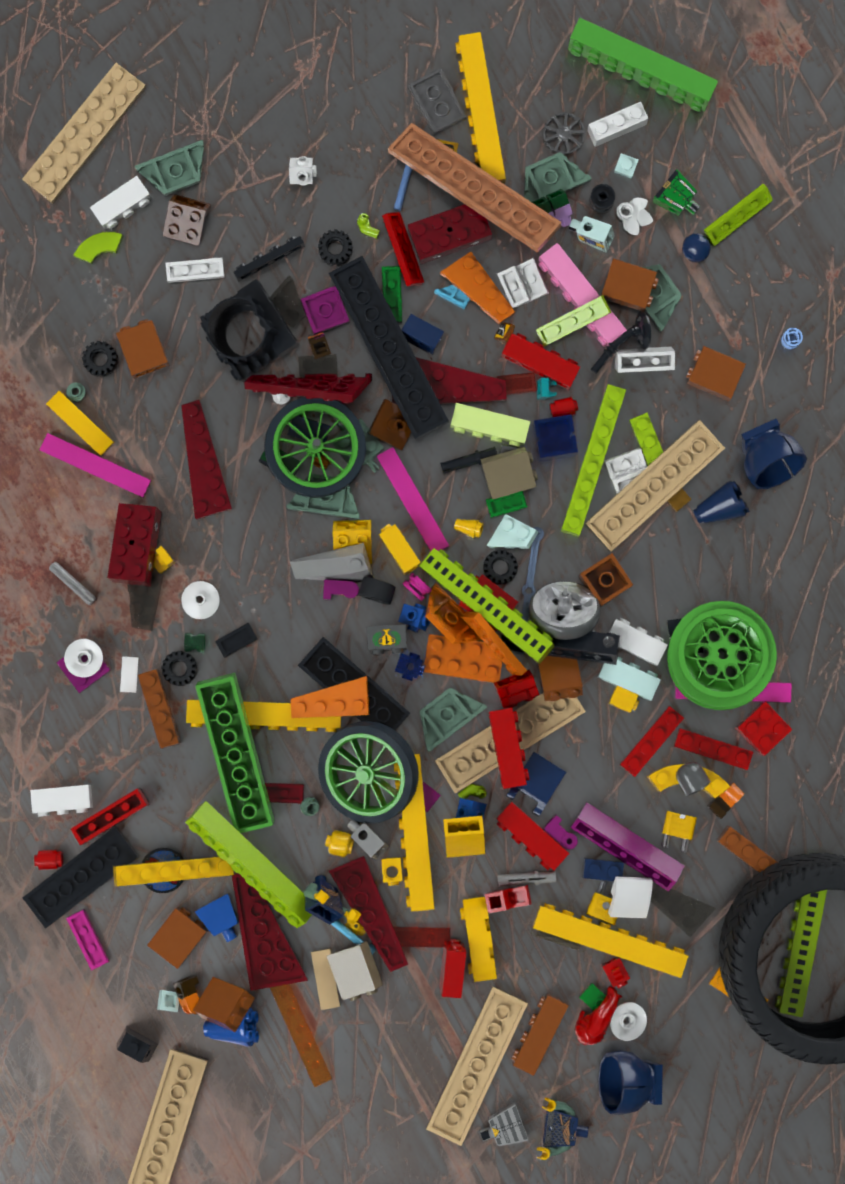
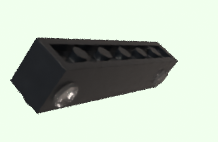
M592 630L588 634L576 639L560 640L553 638L554 648L547 655L617 665L620 635L599 633ZM502 634V641L511 651L524 652Z

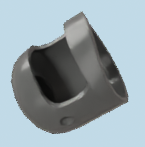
M697 762L686 763L676 772V779L686 796L701 791L711 782L701 765Z

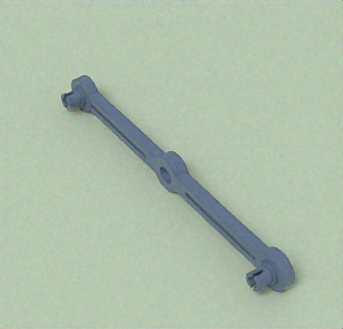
M534 527L538 534L531 545L527 580L521 589V593L524 596L522 619L528 622L529 603L531 597L536 592L533 583L539 541L544 536V531L540 527ZM526 588H531L532 592L527 594L525 590ZM514 651L516 654H519V655H522V654L525 653V652H517V651Z

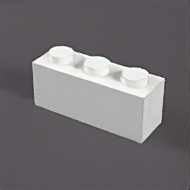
M638 102L590 123L587 131L594 147H597L647 125L649 118L642 103Z
M135 176L92 205L90 209L105 230L108 228L112 229L118 225L119 220L129 218L134 214V210L150 203L149 200L152 198L138 176Z
M672 347L618 349L614 354L615 369L618 373L675 370V351Z
M615 619L608 633L620 635V649L654 666H658L668 646L664 643L665 640L657 635L654 638L647 635L648 631L637 626L635 629L629 626L630 622L625 619Z
M91 785L30 790L32 813H38V817L50 816L49 812L57 811V815L69 814V810L76 809V813L88 812V808H93Z

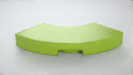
M116 232L95 234L83 241L73 256L92 264L95 258L102 253H117L123 234Z

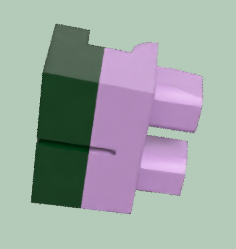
M562 189L546 195V198L541 197L532 202L559 220L562 227L570 225V215L573 213L567 194Z

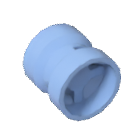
M797 328L786 330L781 337L782 346L788 350L795 349L802 342V332Z

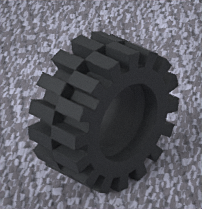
M329 230L327 234L324 233L323 237L319 239L318 249L320 257L325 263H330L331 266L334 264L336 266H340L341 263L345 264L353 252L352 241L348 234H345L342 230ZM333 241H339L343 245L341 253L331 254L328 250L329 244Z
M92 342L90 346L87 345L85 347L86 351L82 353L84 355L82 361L84 367L92 375L105 377L107 374H112V370L117 368L118 355L107 342ZM98 352H104L107 355V362L102 366H97L93 362V357Z
M499 549L493 551L484 561V574L497 585L507 584L517 574V559L507 550ZM497 560H504L508 564V570L505 574L499 575L493 570V564Z
M174 651L168 654L161 666L162 675L165 677V680L176 686L189 684L197 674L195 659L190 654L182 651ZM177 661H183L187 666L186 673L182 676H176L172 671V666Z

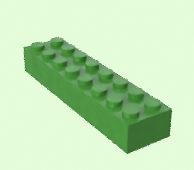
M579 18L569 40L568 50H570L571 54L577 57L583 56L592 64L603 65L610 72L616 71L622 74L623 78L638 81L642 87H651L658 94L673 97V100L677 103H686L690 105V108L698 112H705L718 83L716 79L582 18Z
M236 673L197 682L195 687L233 827L240 833L273 826L275 819Z

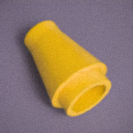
M457 518L454 530H458L474 539L475 537L480 538L484 523H481L479 520Z

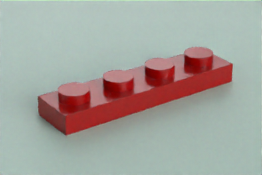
M392 212L384 214L382 217L406 286L423 284L424 279L401 213Z
M668 706L620 765L635 777L682 722L684 717Z
M681 728L678 730L673 746L748 770L753 751Z

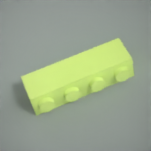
M456 403L450 428H454L453 431L464 434L466 431L472 433V436L477 438L486 436L490 437V440L493 442L501 443L506 441L511 446L520 447V445H525L530 421Z

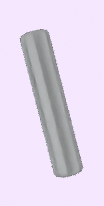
M53 562L50 565L49 570L88 605L95 602L96 597L57 562Z

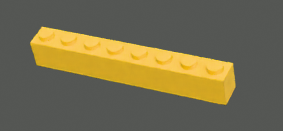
M481 32L459 35L458 42H455L456 53L461 56V60L458 61L459 71L464 73V79H461L463 90L467 91V97H464L466 109H470L471 114L468 115L469 127H473L474 134H471L472 145H476L477 152H474L475 164L479 163V167L505 184L506 177Z
M187 700L186 723H191V727H202V724H205L199 700ZM243 702L250 729H260V726H268V730H279V726L287 727L289 731H298L299 727H306V731H318V728H326L325 732H337V728H341L342 716L291 718V703Z
M415 754L419 772L417 789L410 803L402 811V818H399V828L404 830V837L401 838V849L406 851V857H402L403 869L407 868L408 876H404L405 888H409L410 894L406 896L407 907H411V912L434 909L420 754ZM394 763V772H398V775H400L398 763ZM395 780L396 790L398 791L400 781Z
M547 903L544 906L539 905L532 926L534 929L682 978L688 955L684 954V949L674 946L672 950L666 948V943L655 940V943L647 941L648 937L639 934L636 937L629 935L630 931L618 928V931L610 929V924L600 922L598 925L592 923V918L582 915L580 919L574 917V912L563 909V912L555 910L556 906Z

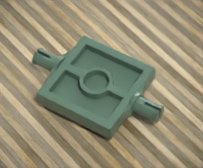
M360 418L359 422L366 440V455L363 466L368 464L375 473L380 467L374 461V458L384 450V447L376 437L368 434L369 428ZM338 423L337 426L341 429V432L335 438L348 434L343 424ZM350 437L332 443L338 450L351 452ZM341 454L348 464L350 456Z

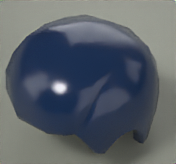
M701 233L689 235L684 239L682 245V252L685 258L691 262L705 260L711 250L710 241Z

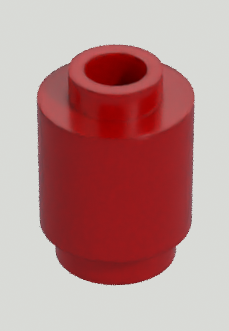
M572 397L555 400L554 403L549 404L552 418L562 419L576 415L575 411H579L577 401L573 400Z
M57 849L38 851V854L34 855L35 867L38 866L39 870L63 867L62 851H57Z

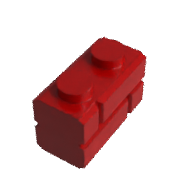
M530 669L523 675H513L494 682L503 708H514L519 702L531 701L539 695Z

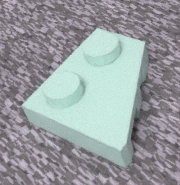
M505 514L487 546L491 549H495V547L529 549L538 531Z

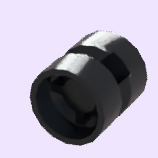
M599 184L594 187L589 198L591 210L597 214L608 213L615 201L614 189L607 184Z

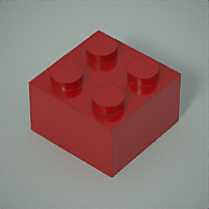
M766 701L757 706L735 727L761 756H765L792 731V728Z

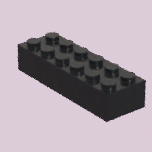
M324 637L298 664L322 688L367 676L369 715L355 716L360 721L381 723L396 731L411 714Z

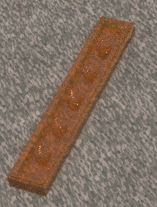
M291 985L270 987L314 1087L332 1080L329 1069Z

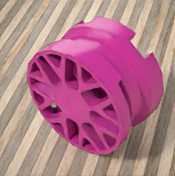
M412 572L409 575L410 578L405 580L402 585L416 598L423 601L426 593L429 594L432 589Z

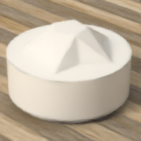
M272 394L273 400L279 405H285L291 399L287 394Z

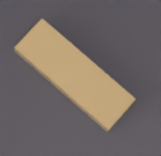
M330 948L311 952L321 1010L340 1007L337 984L327 959V955L331 954Z

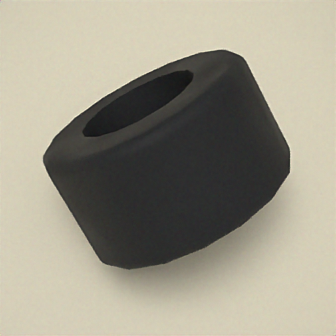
M364 577L358 595L374 602L390 605L396 587L378 579Z

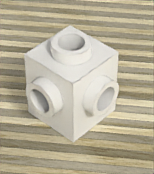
M305 156L290 158V184H313V177H317V166L313 165V158Z

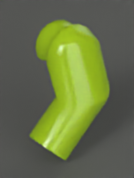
M360 214L357 218L360 232L377 239L380 230L371 227L367 214Z
M470 784L458 793V796L464 799L470 796L483 799L487 795L486 788L477 784Z

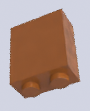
M613 258L601 296L603 295L605 300L645 311L646 307L650 308L653 296H650L651 289H656L659 280L655 278L657 272Z
M142 320L137 323V326H126L116 333L130 373L134 379L170 366L152 320Z
M703 346L701 351L697 350L693 360L696 363L694 368H689L686 378H689L687 384L730 401L746 363Z
M546 656L540 664L537 662L545 701H557L562 698H576L583 695V686L576 659Z
M176 907L147 944L148 947L177 969L180 968L208 931L203 922L198 918L195 921L190 917L191 913L184 907H181V909Z
M212 977L193 1011L209 1022L236 1032L255 998L245 989Z

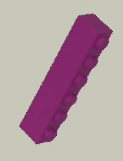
M589 803L584 805L571 826L573 830L645 877L652 878L653 882L667 891L675 885L685 867L676 859H673Z

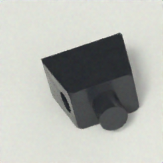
M127 1026L117 1042L118 1051L140 1063L149 1062L158 1046V1043Z

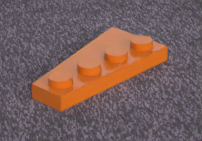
M471 251L440 272V275L452 282V285L466 294L472 302L474 301L479 305L480 309L498 324L514 315L515 311Z
M465 612L461 616L488 645L495 656L502 660L506 665V669L512 675H523L527 671L479 612Z
M367 676L291 698V718L369 715Z

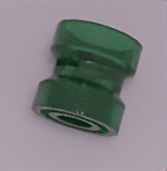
M185 633L184 651L191 652L196 649L198 652H205V633H199L197 636L192 633Z

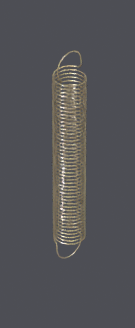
M536 934V937H539V936L557 937V936H554V935ZM539 937V938H544V939L547 940V941H550V940H558V941L572 942V941H569V940H566V939H553V938ZM555 942V943H557V944H559V945H562V946H566V945L581 946V944H575V943ZM566 946L574 950L580 949V947Z

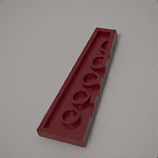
M196 400L183 404L181 408L195 519L198 520L231 510L232 506L201 402Z
M365 856L329 870L330 875L349 906L361 913L358 920L389 971L392 972L408 965Z

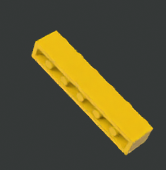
M219 856L113 866L114 886L234 875L231 865Z

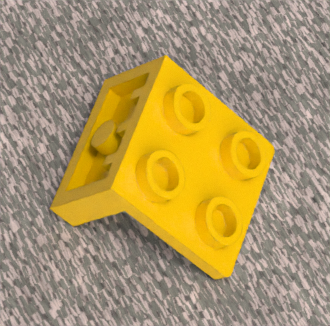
M371 520L333 521V550L364 543L370 564H372Z

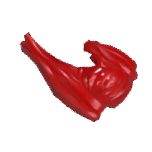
M608 987L606 998L592 1013L584 1016V1011L579 1013V1018L575 1025V1034L581 1044L594 1045L604 1039L618 1001L622 998V995L617 993L615 987Z

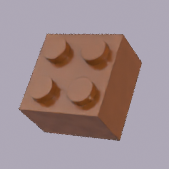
M613 553L579 574V578L584 586L598 599L600 608L633 586V583Z

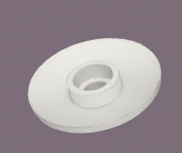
M197 581L185 588L181 602L184 611L189 616L195 619H206L217 611L220 597L213 585L208 582ZM202 596L203 602L197 603V597Z
M79 639L72 642L66 649L64 662L69 672L73 675L83 678L90 677L101 668L103 653L94 641ZM83 655L88 656L86 662H83L81 659Z
M633 1002L619 1005L615 1009L610 1022L612 1033L623 1041H631L638 1038L645 1030L647 1024L646 1013L640 1005Z

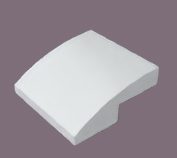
M533 258L497 274L512 308L519 307L549 294L536 261Z
M636 448L604 461L616 494L647 467L641 448Z
M615 877L611 889L613 898L608 911L610 917L646 918L651 901L652 878Z

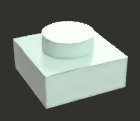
M621 153L614 173L632 179L639 159Z
M160 990L157 1010L178 1012L179 999L176 992Z

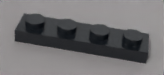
M293 236L286 241V244L272 247L269 253L257 255L249 264L243 263L237 266L236 271H234L236 279L240 282L305 247L304 241L301 236L297 238Z

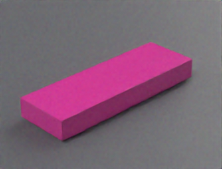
M85 909L67 917L68 924L91 971L108 963L109 959Z

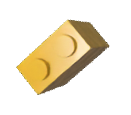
M388 524L383 527L379 537L403 574L406 576L420 567V560L396 524L393 526Z
M482 816L443 819L447 858L485 854Z

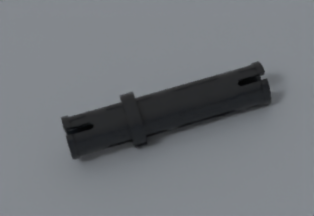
M494 446L482 451L476 450L475 453L453 460L441 462L443 474L476 464L482 465L480 459L497 455V451Z

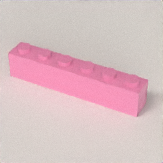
M558 243L539 256L540 263L538 265L544 273L548 272L550 274L551 282L555 287L559 286L565 300L567 302L571 301L575 306L574 310L600 297ZM613 312L586 325L591 332H596L599 336L597 339L603 347L609 346V342L612 343L627 331Z

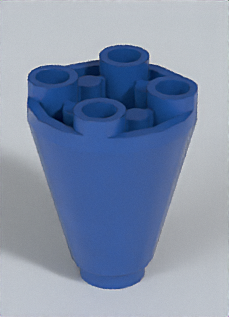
M249 1008L236 1032L205 1021L203 1025L204 1035L210 1039L251 1047L259 1041V1033L256 1031V1023L259 1020L258 1012Z

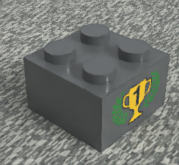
M406 625L367 626L368 651H372L373 655H382L384 651L390 650L392 654H402L403 650H407Z

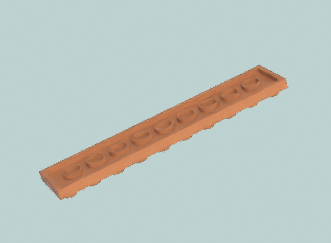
M413 123L388 148V153L537 253L561 227L559 220Z

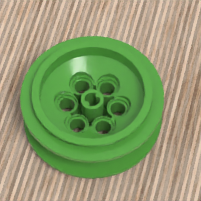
M730 601L705 603L687 613L675 628L667 651L669 673L678 690L693 703L712 710H730L752 701L769 683L774 673L777 659L775 640L766 622L750 608ZM712 632L717 633L719 640L716 642L711 641L709 634ZM731 634L736 635L738 643H731L728 636ZM698 649H706L708 652V656L704 658L700 657L698 655ZM719 651L725 653L724 657L726 659L719 658ZM744 652L747 655V659L740 661L737 658V653ZM714 666L716 668V674L709 675L706 671V667ZM727 668H733L736 671V675L729 677L726 674Z

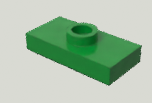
M523 491L493 500L492 498L485 499L490 518L527 508Z
M591 983L579 998L594 1011L601 1005L606 995Z

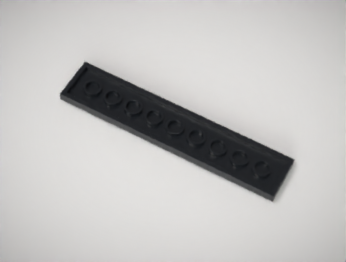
M363 256L330 272L329 275L415 440L449 423L443 408Z

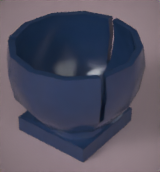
M776 418L741 434L742 452L745 455L744 469L747 478L757 489H769L793 478L787 465L794 476L804 468L807 457L803 448L793 436L780 432V424Z
M620 1050L606 1053L600 1063L598 1076L599 1095L605 1110L612 1115H623L640 1110L647 1102L654 1105H662L663 1065L645 1059L641 1060L632 1052Z

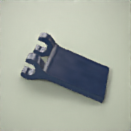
M533 752L524 766V769H528L530 779L526 781L527 785L510 788L506 796L513 800L518 791L538 802L532 813L539 817L566 772Z

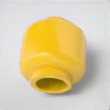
M334 830L331 835H327L325 846L328 847L329 854L346 857L352 852L354 839H352L350 833Z

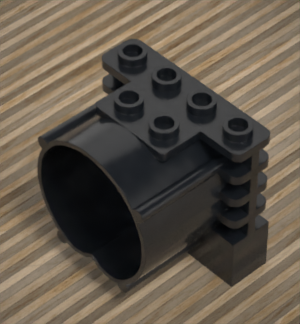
M257 279L237 291L238 293L233 297L231 296L219 302L209 313H205V315L200 317L202 321L200 325L207 334L206 339L217 352L218 359L226 365L229 364L232 368L230 371L236 381L239 379L241 382H244L260 369L262 370L277 358L283 357L300 345L261 282ZM252 311L255 312V316L259 317V323L261 327L265 328V334L258 348L246 356H241L230 348L226 338V331L233 317L242 312Z

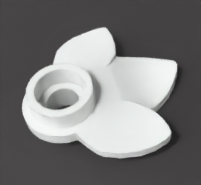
M634 198L629 203L624 202L617 207V217L623 221V227L628 233L638 235L639 226H647L653 222L651 215L645 210L648 200ZM626 209L629 211V214L624 215L622 211Z

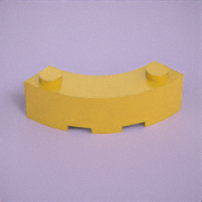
M684 764L659 768L646 777L657 791L661 792L670 786L679 784L676 779V772ZM702 767L711 780L710 784L703 790L712 798H717L730 786L719 775Z
M485 897L464 899V908H460L461 920L465 919L471 957V963H467L469 975L473 974L474 982L497 979Z

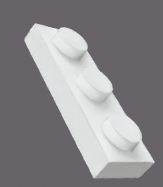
M223 258L166 263L167 282L225 278Z

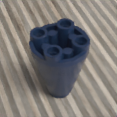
M735 481L725 483L693 510L699 524L702 522L710 523L744 517L746 513L750 512L746 502L740 498L743 494Z

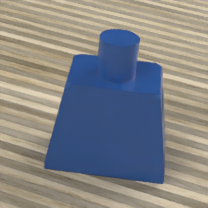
M230 893L195 911L213 936L222 932L226 942L237 937L232 926L238 924L239 919Z

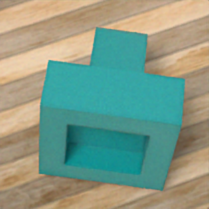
M549 378L537 380V400H545L556 396L557 392H551L549 387L557 385V382Z

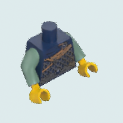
M324 875L315 877V882L310 883L304 891L305 911L329 925L342 917L357 922L361 916V913L353 908L349 910L342 906L338 889L327 883L326 876Z
M548 1097L544 1099L549 1102L546 1107L542 1106L543 1109L547 1110L542 1142L543 1147H537L538 1151H542V1155L537 1157V1159L547 1160L551 1156H556L570 1150L571 1146H575L576 1137L587 1138L589 1126L578 1125V1116L575 1115V1110L565 1102L551 1100Z

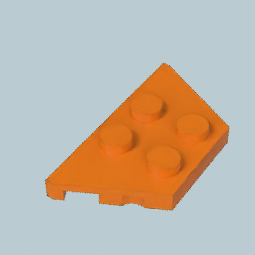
M435 583L431 587L432 591L429 595L425 617L452 644L482 640L461 618L465 611Z

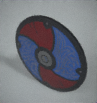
M157 848L149 852L144 857L142 863L182 860L184 858L180 853L171 848ZM184 880L147 883L144 885L156 893H169L177 889Z

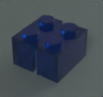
M572 414L534 420L533 428L535 440L537 441L539 461L577 455L578 448L576 436L573 435L575 430Z

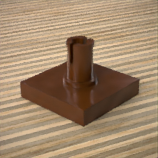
M384 399L368 434L402 451L411 431L399 407L395 403Z

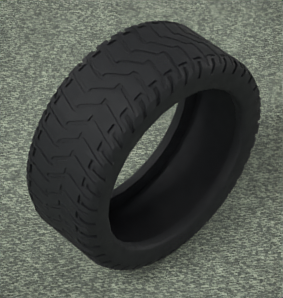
M809 853L795 855L768 866L765 870L754 876L736 896L726 914L721 929L719 941L720 972L725 990L732 1004L748 1025L767 1044L777 1051L800 1061L821 1065L845 1063V1016L823 1023L799 1022L784 1017L769 1008L761 992L757 974L758 951L763 936L774 918L785 907L810 893L824 890L845 891V856H837L830 853Z

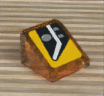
M505 322L501 323L494 339L506 345L515 330V325Z

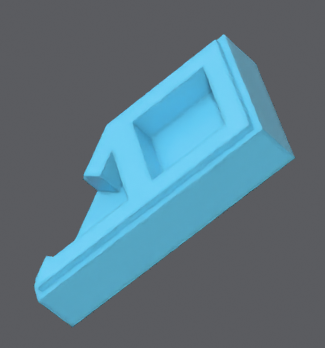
M454 285L435 289L434 294L464 310L470 301L469 297Z

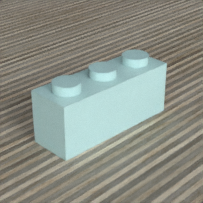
M619 656L617 665L603 663L597 678L615 686L618 685L637 694L639 697L652 701L661 680L657 678L658 674L649 670L645 673L639 670L640 666L632 662L629 665L625 664Z

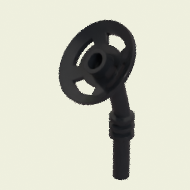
M645 311L638 312L635 325L632 328H629L612 343L609 342V346H606V349L603 350L604 353L590 369L592 372L597 374L606 361L613 357L612 354L618 351V347L631 336L636 337L642 349L649 348L651 343V325Z

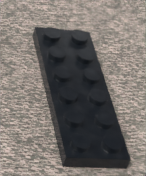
M115 826L22 898L46 929L114 877L113 866L129 865L139 856Z

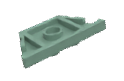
M200 140L136 165L135 169L165 196L201 182L204 142Z
M559 152L525 167L524 198L533 202L541 197L546 198V195L559 189L567 192L590 182L591 176L586 175L576 164L570 162L566 156Z
M658 264L643 267L657 272L655 278L659 279L656 289H651L650 296H653L650 308L646 307L645 311L658 330L662 332L682 294L662 266Z
M311 474L310 482L325 481L324 475ZM327 476L328 480L334 478L332 476ZM350 486L326 497L312 498L295 494L286 507L289 510L360 519Z
M452 688L447 689L419 711L427 751L433 750L485 710L487 706Z

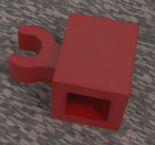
M615 957L601 965L613 988L616 986L621 988L628 984L627 980L631 979L620 957Z

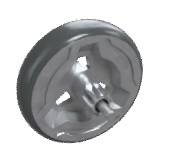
M557 581L544 585L534 593L529 603L530 620L538 626L537 630L541 633L545 632L555 639L571 640L580 638L591 632L600 618L601 610L598 599L587 587L575 582ZM574 608H580L582 610L574 611Z

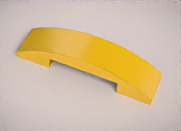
M60 391L46 403L100 456L114 443Z

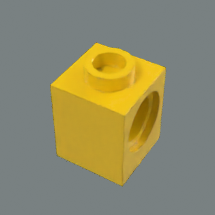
M617 685L608 704L631 713L632 710H636L640 700L637 699V694Z
M401 857L382 858L383 883L387 882L388 886L399 885V881H403ZM388 867H396L398 874L395 877L388 876Z

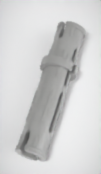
M554 870L498 874V887L535 884V886H538L539 883H556V871Z

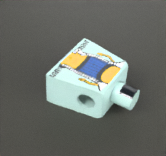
M584 216L582 222L572 219L569 225L570 230L577 232L578 239L581 242L603 252H608L614 239L612 225Z

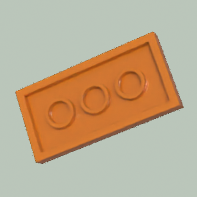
M429 634L423 672L491 683L500 681L502 660L495 656L485 642L472 641L452 644L445 636Z

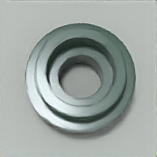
M75 382L67 387L66 394L71 401L78 402L85 397L86 390L82 384ZM74 389H79V393L77 395H73L72 392Z
M308 797L302 801L300 810L306 816H313L319 811V803L314 797Z

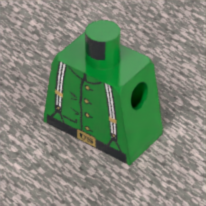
M677 169L654 196L652 201L677 216H680L684 209L695 215L701 207L692 200L697 193L696 189Z

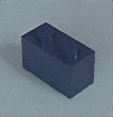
M584 858L582 877L614 881L615 877H623L624 863Z

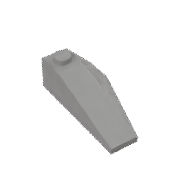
M364 543L290 560L295 579L360 582L364 577L374 578Z

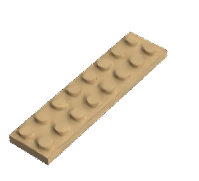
M115 63L22 180L53 204L145 90L146 85L118 63Z
M698 420L585 524L610 551H613L720 454L725 447L701 420Z
M542 693L515 710L517 711L519 721L515 723L516 730H520L522 742H519L520 750H526L585 713L586 711L578 698L568 697L557 701H545ZM491 726L435 760L454 793H457L498 767Z
M492 986L426 1130L462 1146L528 1005L527 1002Z
M170 1049L128 1184L170 1183L208 1060Z

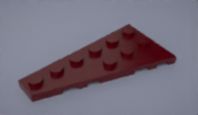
M416 357L440 405L507 401L506 380Z
M365 373V377H355V374H348L342 377H337L336 374H305V378H295V374H287V376L277 378L276 375H251L244 382L245 389L252 390L253 392L264 391L273 395L287 394L290 397L305 396L307 399L321 398L324 401L337 400L342 403H352L370 384L372 373Z
M240 874L232 875L250 991L309 981L267 900L263 899L253 886L248 885Z

